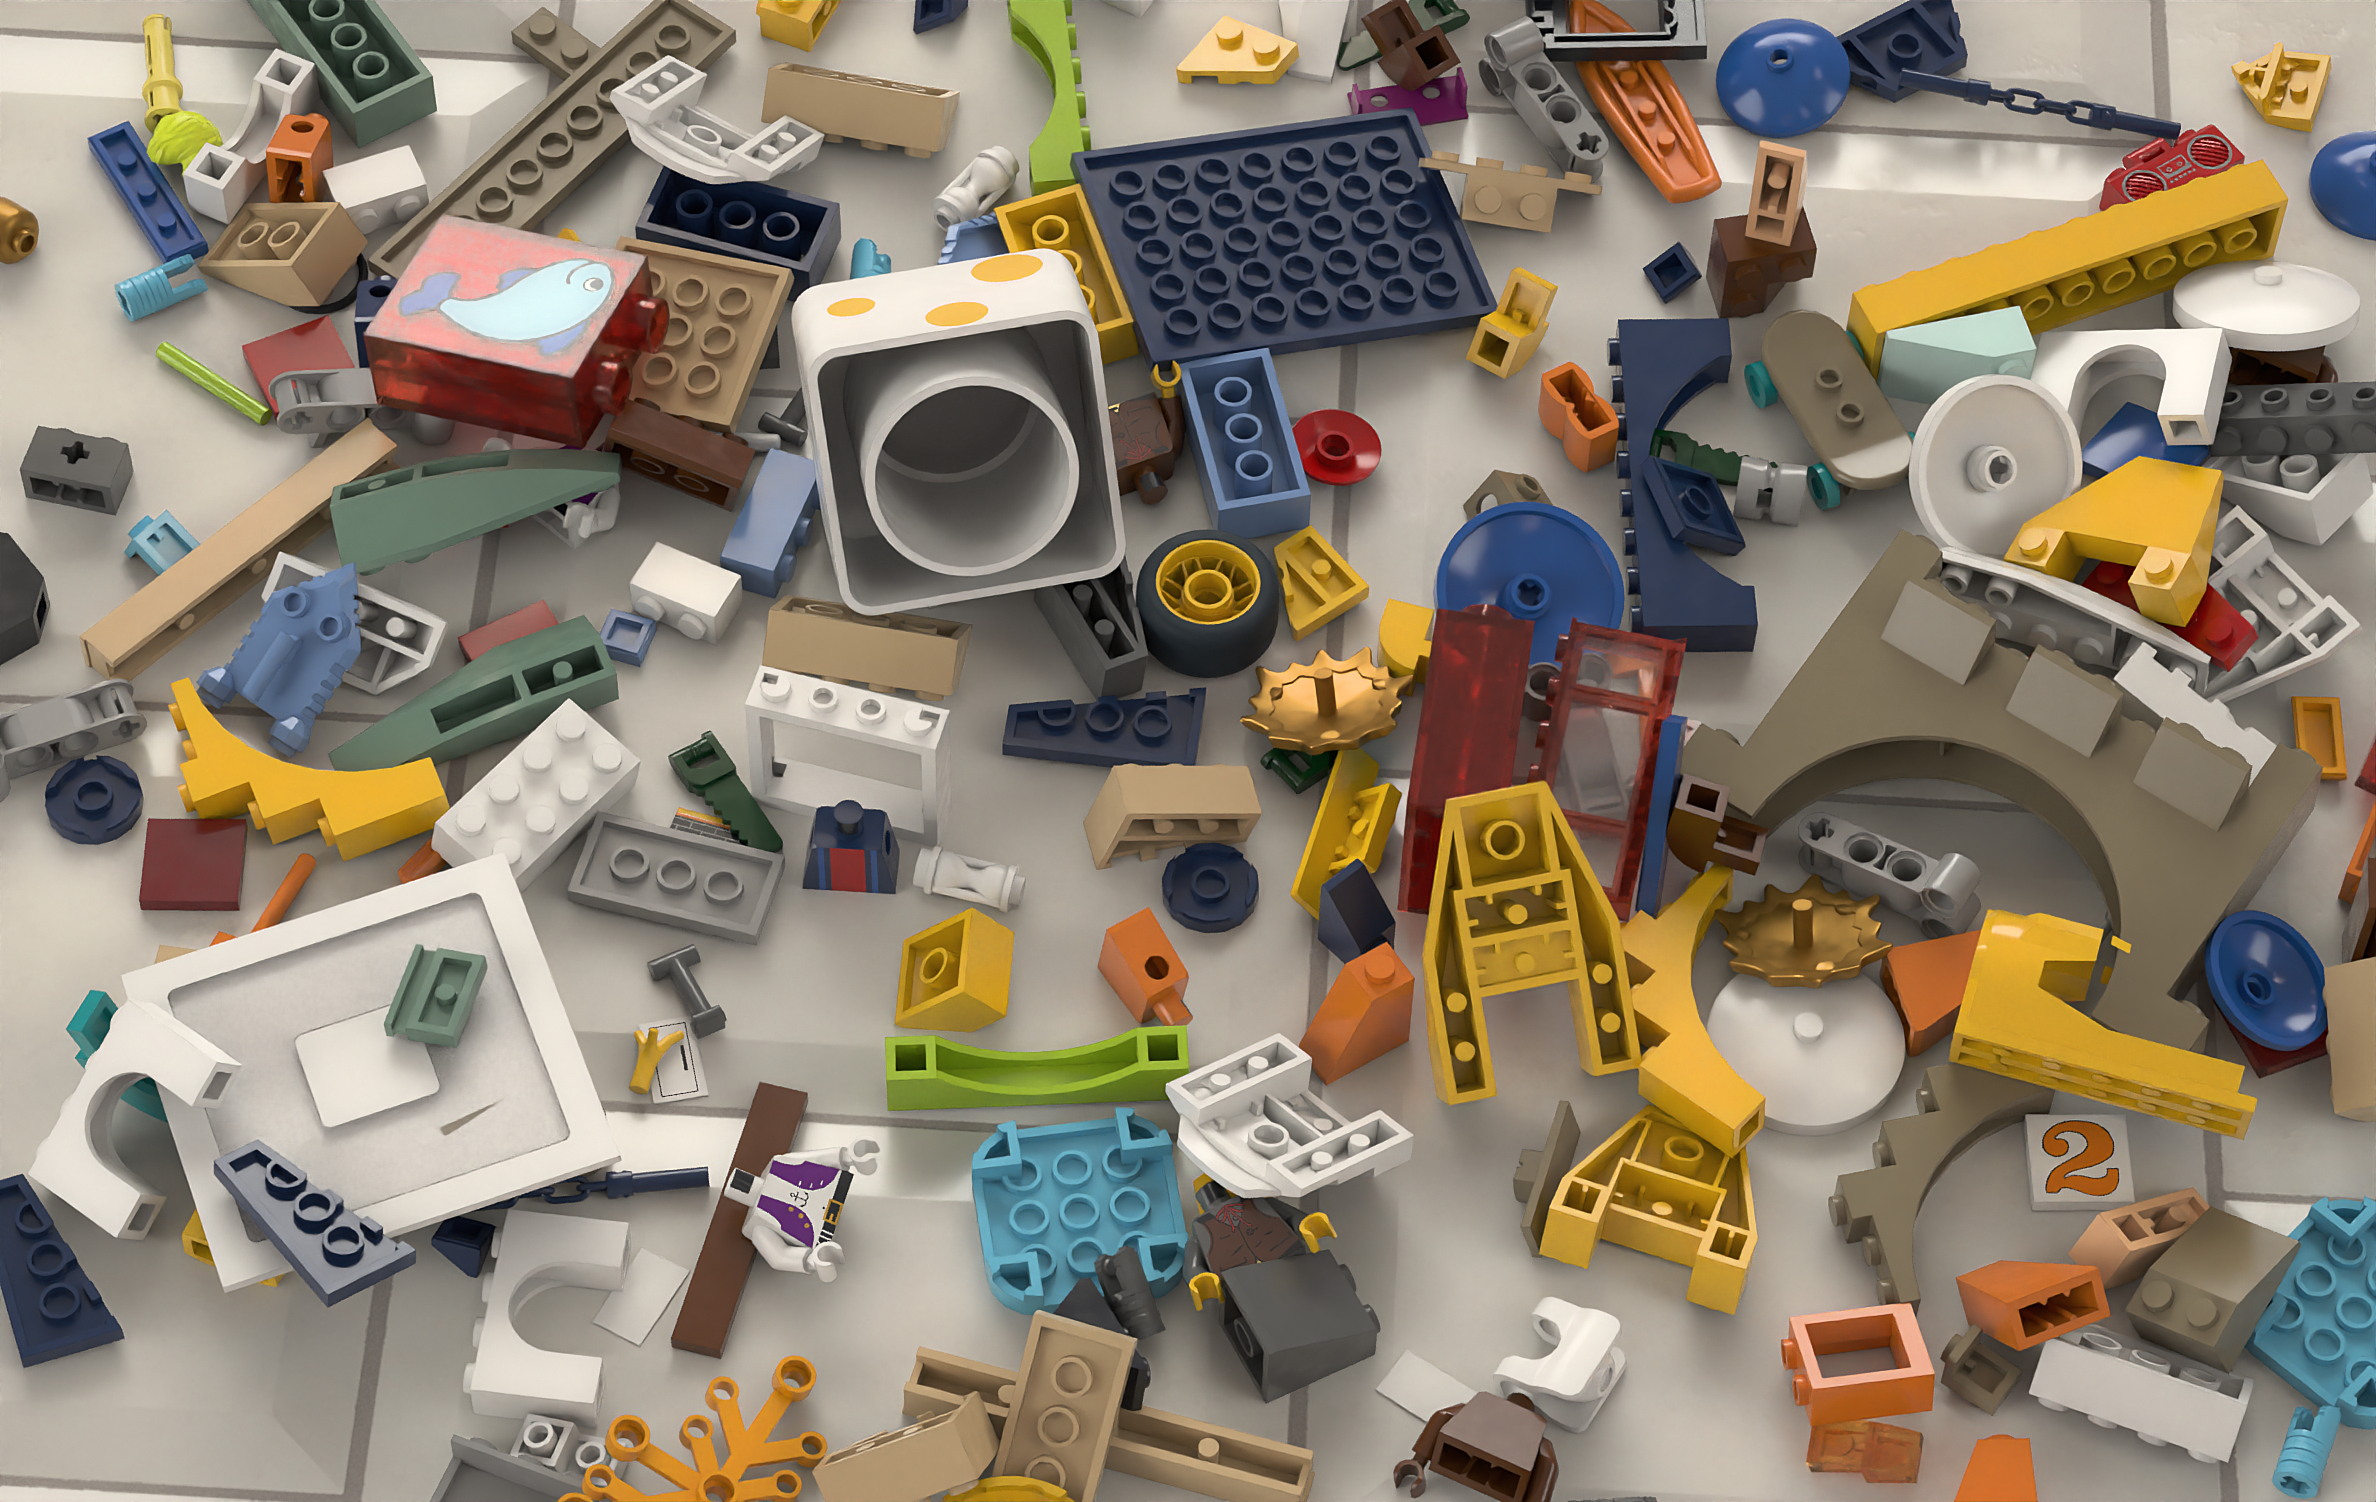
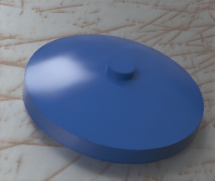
M1513 502L1495 506L1476 515L1464 524L1451 539L1440 559L1433 589L1436 617L1448 644L1451 647L1471 651L1469 667L1478 674L1513 688H1521L1526 670L1536 663L1548 662L1556 665L1563 673H1568L1572 662L1578 656L1584 654L1603 656L1618 632L1625 600L1623 579L1619 565L1613 552L1599 533L1584 520L1569 511L1538 502Z

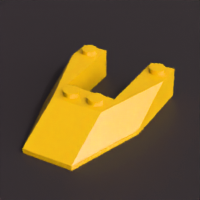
M1533 782L1446 799L1422 955L1428 1049L1437 1098L1450 1106L1498 1096L1482 997L1567 981L1581 1069L1595 1077L1639 1068L1642 1058L1619 919L1547 782Z

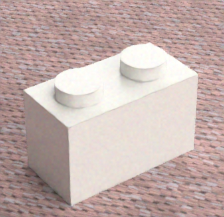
M409 145L322 171L327 202H340L362 234H368L376 229L402 221H410L429 204L427 183Z
M660 542L655 543L630 582L632 611L637 612L642 617L674 627L689 638L703 639L717 645L743 604L741 575Z

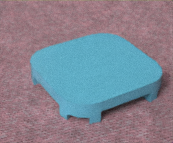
M1115 1107V1118L1019 1130L1016 1129L1015 1120L996 1125L997 1132L981 1144L977 1153L973 1152L972 1191L986 1279L992 1294L1005 1307L1023 1315H1034L1037 1310L1053 1314L1080 1278L1088 1277L1091 1278L1103 1297L1104 1294L1094 1268V1262L1098 1259V1256L1103 1254L1113 1256L1119 1251V1248L1126 1245L1134 1248L1137 1252L1154 1299L1164 1297L1179 1285L1183 1277L1184 1247L1188 1241V1232H1186L1172 1156L1173 1144L1166 1128L1160 1130L1152 1121L1135 1115V1108Z
M2364 1196L2363 1202L2346 1199L2329 1201L2327 1197H2324L2310 1207L2308 1216L2287 1236L2299 1241L2301 1248L2244 1347L2250 1354L2317 1407H2322V1405L2340 1407L2341 1423L2348 1427L2366 1430L2376 1429V1202Z

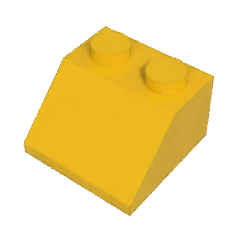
M971 907L904 939L894 1024L908 1029L972 1033L1005 1018L1009 1003L1008 995L1015 932Z

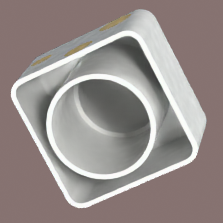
M1033 249L820 284L805 290L797 298L792 309L791 320L822 520L840 593L844 602L852 610L863 615H881L1099 578L1111 573L1118 567L1125 555L1126 541L1099 336L1073 267L1067 258L1051 249Z

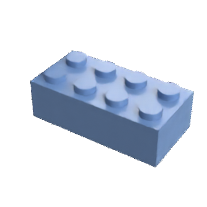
M1269 348L1203 358L1178 364L1181 369V377L1177 382L1176 394L1181 395L1186 433L1213 530L1225 531L1236 534L1244 539L1302 530L1308 527L1311 493Z

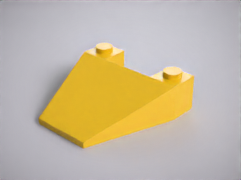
M2138 456L2025 522L2003 560L2071 583L2086 557L2135 566L2136 569L2130 577L2128 584L2141 615L2152 621L2186 627L2206 592L2224 481L2222 470Z
M1648 1104L1562 1177L1549 1207L1539 1254L1559 1260L1562 1263L1588 1269L1599 1240L1603 1239L1692 1267L1693 1270L1685 1300L1703 1305L1712 1310L1735 1315L1747 1283L1758 1240L1746 1145L1731 1158L1660 1108Z

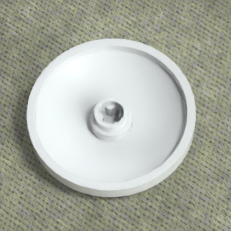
M2266 260L2233 261L2197 269L2180 279L2175 285L2173 292L2172 312L2176 321L2184 329L2223 328L2229 347L2256 351H2296L2334 343L2355 330L2359 321L2360 297L2355 288L2345 280L2310 266Z
M1988 374L1958 383L1940 396L1930 407L1918 427L1911 448L1909 460L1910 491L1916 512L1922 524L1934 540L1943 548L1951 546L2004 561V556L2025 522L2080 491L2083 463L2079 437L2070 415L2060 401L2047 389L2031 380L2011 375Z
M1740 973L1723 988L1716 998L1710 1011L1706 1028L1714 1047L1736 1074L1766 1098L1764 1127L1793 1135H1829L1853 1128L1871 1118L1886 1104L1895 1091L1905 1058L1904 1030L1894 1005L1887 995L1862 973L1857 977L1829 981L1822 988L1800 986L1774 987L1763 979Z

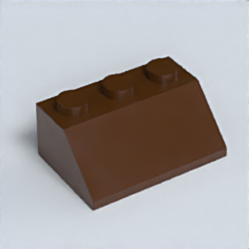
M636 397L632 401L623 398L607 432L602 452L620 453L623 461L622 469L732 512L756 450L749 448V443L737 435L722 433V436L704 430L705 425L695 418L686 415H679L678 418H674L660 412V406L650 400Z

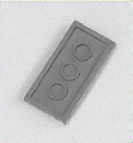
M598 811L568 886V901L757 946L785 869V855Z

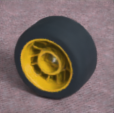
M1210 529L1194 530L1176 535L1160 544L1149 555L1138 576L1136 607L1139 608L1146 647L1164 666L1187 676L1217 678L1240 672L1255 663L1272 643L1278 625L1279 583L1276 572L1268 558L1257 546L1243 537L1225 531Z

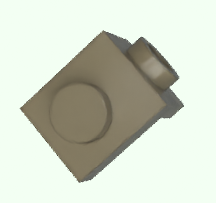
M1973 1324L1964 1337L1955 1334L1942 1352L1940 1360L1945 1362L1940 1383L1993 1416L2020 1381L2023 1370L1981 1344L1980 1339L1983 1329Z

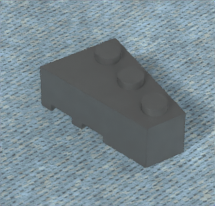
M1124 555L1118 567L1105 576L1035 589V603L1096 701L1101 696L1117 695L1118 699L1142 690L1148 652L1139 608L1135 604L1132 590L1133 578L1131 571L1129 572L1126 555Z

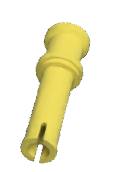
M151 14L143 20L142 24L148 78L142 87V96L148 103L144 122L146 128L154 133L155 127L165 115L183 111L180 108L179 102L183 97V86L176 78L174 70V52L171 35L172 22L169 17L164 19L163 14Z

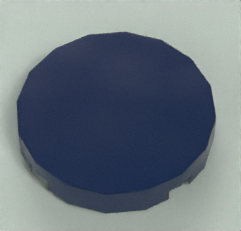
M96 755L97 759L86 761L82 757L71 760L54 773L46 785L45 808L51 826L63 838L77 844L100 845L117 840L133 828L142 814L144 797L137 774L125 762L110 756Z
M1216 842L1198 843L1185 848V853L1180 854L1176 859L1175 855L1167 863L1162 876L1163 904L1171 917L1185 928L1201 933L1226 932L1240 926L1254 912L1259 898L1258 873L1253 864L1251 863L1250 865L1243 858V853L1234 847Z

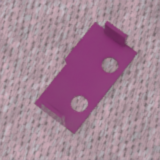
M1457 67L1455 76L1433 79L1413 91L1405 90L1399 84L1359 91L1356 83L1352 84V92L1347 93L1353 115L1413 107L1420 126L1463 120L1469 117L1466 109L1468 86L1461 67ZM1427 88H1435L1440 92V95L1436 98H1427L1423 95V91ZM1375 96H1382L1387 99L1388 103L1385 106L1377 107L1371 103V99Z

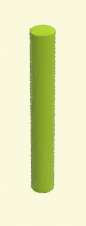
M167 341L161 343L157 348L156 357L263 426L271 419V409Z

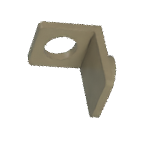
M1494 470L1464 503L1463 509L1471 520L1481 513L1482 502L1490 494L1495 496L1498 506L1513 502H1538L1552 506L1553 504L1534 477L1527 474L1520 475Z

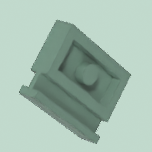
M416 944L383 1024L386 1036L394 1037L395 1033L407 1035L408 1040L457 1048L488 969L486 957L438 947L436 951L425 950L423 945Z

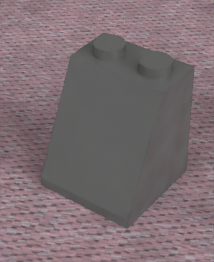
M1329 1249L1230 1268L1221 1272L1220 1284L1225 1302L1219 1303V1324L1266 1404L1375 1355L1377 1333L1381 1330L1376 1313L1369 1304L1362 1305L1355 1293L1356 1284L1352 1273L1345 1264L1338 1265Z

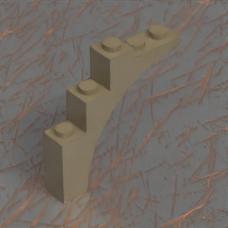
M1958 1063L1926 1068L1922 1087L1916 1090V1103L1919 1115L1882 1121L1878 1142H1874L1872 1145L1876 1168L1838 1175L1834 1196H1830L1828 1199L1830 1217L1835 1227L1841 1226L1847 1244L1862 1241L1865 1261L1868 1266L1875 1265L1879 1280L1876 1282V1291L1880 1306L1910 1302L1916 1318L1921 1298L1913 1266V1228L1930 1190L1954 1161L1981 1140L2013 1124L2023 1122L2025 1114H2049L2055 1089Z

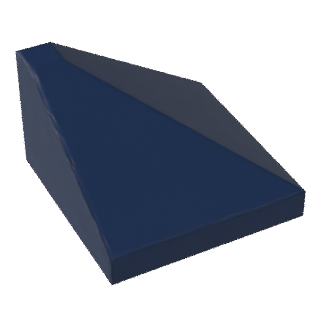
M916 0L913 31L917 35L955 21L968 7V0Z
M1679 241L1642 268L1665 304L1702 277L1693 256Z
M455 1216L442 1222L431 1239V1245L466 1275L478 1278L490 1249L496 1226Z

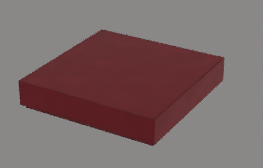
M148 818L139 896L141 910L240 911L248 832L246 819Z

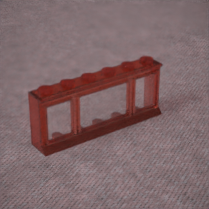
M1572 617L1569 635L1559 634L1554 661L1562 663L1559 678L1550 676L1545 705L1553 706L1550 721L1540 720L1535 748L1543 749L1541 763H1531L1527 784L1539 781L1547 782L1615 914L1620 921L1629 922L1632 899L1639 875L1646 837L1662 722L1672 714L1687 638L1668 640L1577 622V618Z

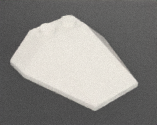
M2238 505L2217 522L2207 582L2254 627L2258 635V639L2230 672L2210 663L2206 691L2204 695L2197 694L2207 702H2213L2217 698L2220 702L2225 703L2327 659L2361 631L2362 626L2331 595H2328L2323 600L2274 552L2268 534Z

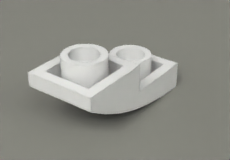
M529 1413L509 1454L515 1457L519 1455L531 1456L539 1460L546 1468L564 1475L568 1472H573L584 1476L587 1469L592 1465L604 1464L614 1471L615 1476L620 1480L628 1462L616 1460L609 1454L605 1446V1438L581 1434L574 1422ZM617 1441L622 1446L629 1448L627 1443ZM600 1477L590 1478L594 1486L600 1488L607 1486L605 1480Z

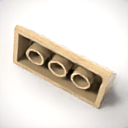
M785 62L768 68L761 122L773 124L784 115H787L824 134L823 141L843 143L845 136L861 139L860 146L863 148L886 151L888 144L905 147L904 154L931 158L932 152H939L945 149L959 102L960 92Z
M786 594L769 609L762 666L774 667L778 670L803 675V672L822 675L821 680L845 686L850 684V680L869 683V690L880 693H896L897 688L915 690V697L942 701L944 700V695L951 696L958 688L973 624L899 612L874 616L863 615L855 612L844 603Z

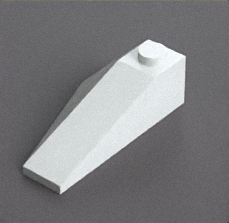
M1278 0L1283 29L1282 37L1297 43L1299 57L1287 70L1289 76L1332 83L1341 44L1345 37L1355 0Z

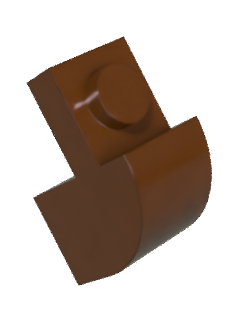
M1391 0L1361 18L1383 56L1377 63L1396 85L1399 84L1405 90H1416L1461 63L1439 24L1424 31L1406 0Z
M1684 773L1666 831L1667 843L1672 853L1684 865L1702 874L1707 861L1755 876L1760 864L1768 828L1724 815L1731 788Z

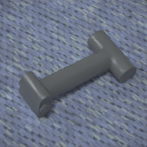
M802 386L780 418L765 412L758 424L760 430L770 434H778L782 440L797 447L803 446L808 435L807 430L797 426L806 413Z
M691 944L647 962V966L654 981L668 975L671 976L692 1013L690 1027L696 1038L700 1039L725 1029V1021L727 1019L720 1005L710 1006L688 968L701 962L695 945Z

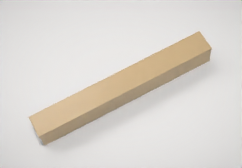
M366 418L81 634L79 639L85 664L90 668L93 667L106 680L125 679L130 682L270 575L279 551L294 556L333 526L330 503L334 486L401 468L393 461L392 455L398 452V445L375 427L372 420Z
M919 1346L913 1372L903 1390L904 1406L902 1414L917 1418V1416L933 1410L936 1417L958 1409L964 1402L963 1396L978 1390L998 1439L1001 1440L1019 1372ZM1143 1405L1142 1409L1138 1411H1129L1120 1407L1104 1466L1106 1469L1230 1502H1307L1315 1472L1312 1471L1314 1451Z

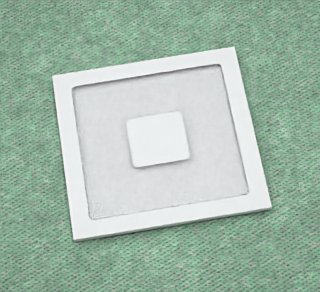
M504 852L120 975L128 999L154 1003L243 1065L218 1109L191 1106L155 1080L224 1293L295 1270L214 1175V1160L257 1139L307 1173L308 1182L323 1191L330 1189L343 1198L344 1207L361 1219L368 1216L383 1226V1234L389 1238L622 1161ZM416 944L423 945L425 950L436 951L438 947L486 957L488 969L457 1048L408 1040L407 1035L395 1033L394 1037L386 1036L383 1024Z

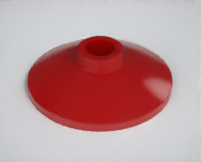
M1339 409L1316 410L1301 417L1292 428L1305 475L1315 481L1333 486L1356 484L1367 479L1379 464L1382 449L1376 431L1368 422L1351 412Z

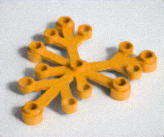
M796 1355L785 1357L778 1363L772 1376L774 1391L747 1431H745L737 1403L739 1388L736 1382L725 1376L716 1377L710 1382L705 1393V1401L710 1409L718 1413L729 1453V1458L721 1470L719 1469L711 1441L713 1425L705 1416L695 1414L687 1417L679 1431V1440L685 1448L691 1450L697 1472L649 1442V1427L641 1418L634 1415L617 1417L611 1423L605 1437V1446L609 1454L622 1462L636 1460L683 1489V1491L646 1496L617 1478L610 1467L604 1464H595L587 1469L582 1480L581 1487L584 1494L568 1493L563 1495L557 1502H593L592 1500L601 1501L606 1498L613 1502H712L706 1497L710 1493L718 1495L722 1502H756L769 1499L773 1502H795L802 1489V1481L791 1470H780L772 1477L740 1482L739 1480L747 1468L797 1461L804 1467H815L824 1458L827 1452V1442L821 1434L814 1431L804 1432L799 1438L765 1443L791 1402L802 1401L810 1394L817 1377L813 1364L806 1358ZM793 1379L799 1384L800 1388L791 1387L784 1380ZM722 1389L726 1391L730 1399L722 1400L718 1398L714 1390ZM696 1427L704 1433V1437H693L688 1432V1428ZM626 1438L633 1443L634 1447H624L617 1442V1439ZM802 1445H813L818 1450V1454L811 1455L806 1453ZM600 1477L605 1480L607 1486L598 1488L591 1483L590 1478ZM777 1483H787L791 1486L793 1492H781L777 1487Z

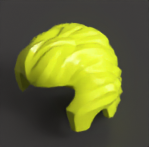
M180 111L175 114L165 115L154 129V135L150 139L146 153L151 161L156 164L171 165L181 163L183 166L181 176L183 177V173L206 142L217 147L222 146L224 143L218 128L211 121L207 120L206 117L193 111Z

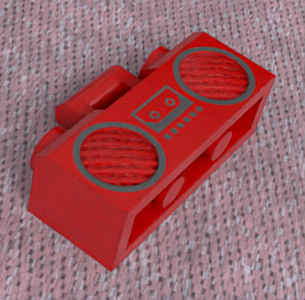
M2212 124L2197 132L2193 129L2185 131L2177 138L2173 148L2163 138L2159 137L2123 157L2122 162L2125 169L2121 167L2114 170L2104 181L2099 208L2105 211L2115 204L2130 203L2145 198L2155 191H2166L2185 185L2195 178H2206L2225 172L2235 165L2244 164L2245 156Z

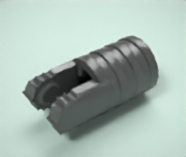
M1126 1245L1119 1248V1251L1113 1256L1107 1254L1098 1256V1259L1094 1262V1268L1103 1294L1109 1302L1111 1311L1121 1326L1126 1327L1130 1337L1137 1338L1139 1341L1165 1331L1166 1329L1161 1320L1160 1312L1157 1309L1156 1301L1151 1293L1149 1282L1135 1249Z

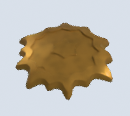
M1369 646L1362 648L1355 655L1342 662L1331 659L1324 650H1319L1310 666H1303L1292 662L1286 671L1279 673L1262 666H1257L1255 672L1261 688L1257 694L1248 699V703L1255 709L1256 713L1241 716L1240 722L1246 728L1266 735L1272 746L1276 748L1303 751L1309 755H1318L1331 750H1355L1371 740L1391 734L1397 728L1398 724L1394 718L1400 713L1403 705L1402 701L1398 698L1407 692L1414 677L1412 674L1393 678L1390 676L1389 666L1379 668L1373 666L1372 651Z
M1817 874L1811 875L1802 887L1793 893L1783 892L1774 885L1767 884L1764 888V901L1758 903L1745 900L1743 909L1740 912H1728L1719 908L1714 910L1715 917L1728 934L1722 945L1736 957L1729 960L1730 968L1733 971L1763 979L1774 987L1800 986L1822 988L1829 981L1857 977L1860 975L1863 967L1884 958L1893 949L1891 942L1877 938L1882 927L1881 922L1870 918L1880 902V895L1875 894L1861 901H1856L1850 898L1846 890L1831 893L1825 889L1820 876Z

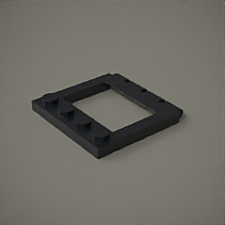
M1525 0L1526 16L1531 18L1539 28L1544 42L1543 53L1550 62L1686 61L1707 59L1704 0H1658L1660 32L1571 33L1569 0Z

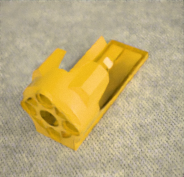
M1988 909L1956 1022L1948 1061L2244 1140L2258 1099L2238 1093L2245 1066L2108 1030L2063 1002L2085 1001L2104 929L2040 912L2024 916L2001 909ZM2113 935L2111 944L2130 953L2131 944ZM2104 966L2100 983L2108 984L2113 968Z

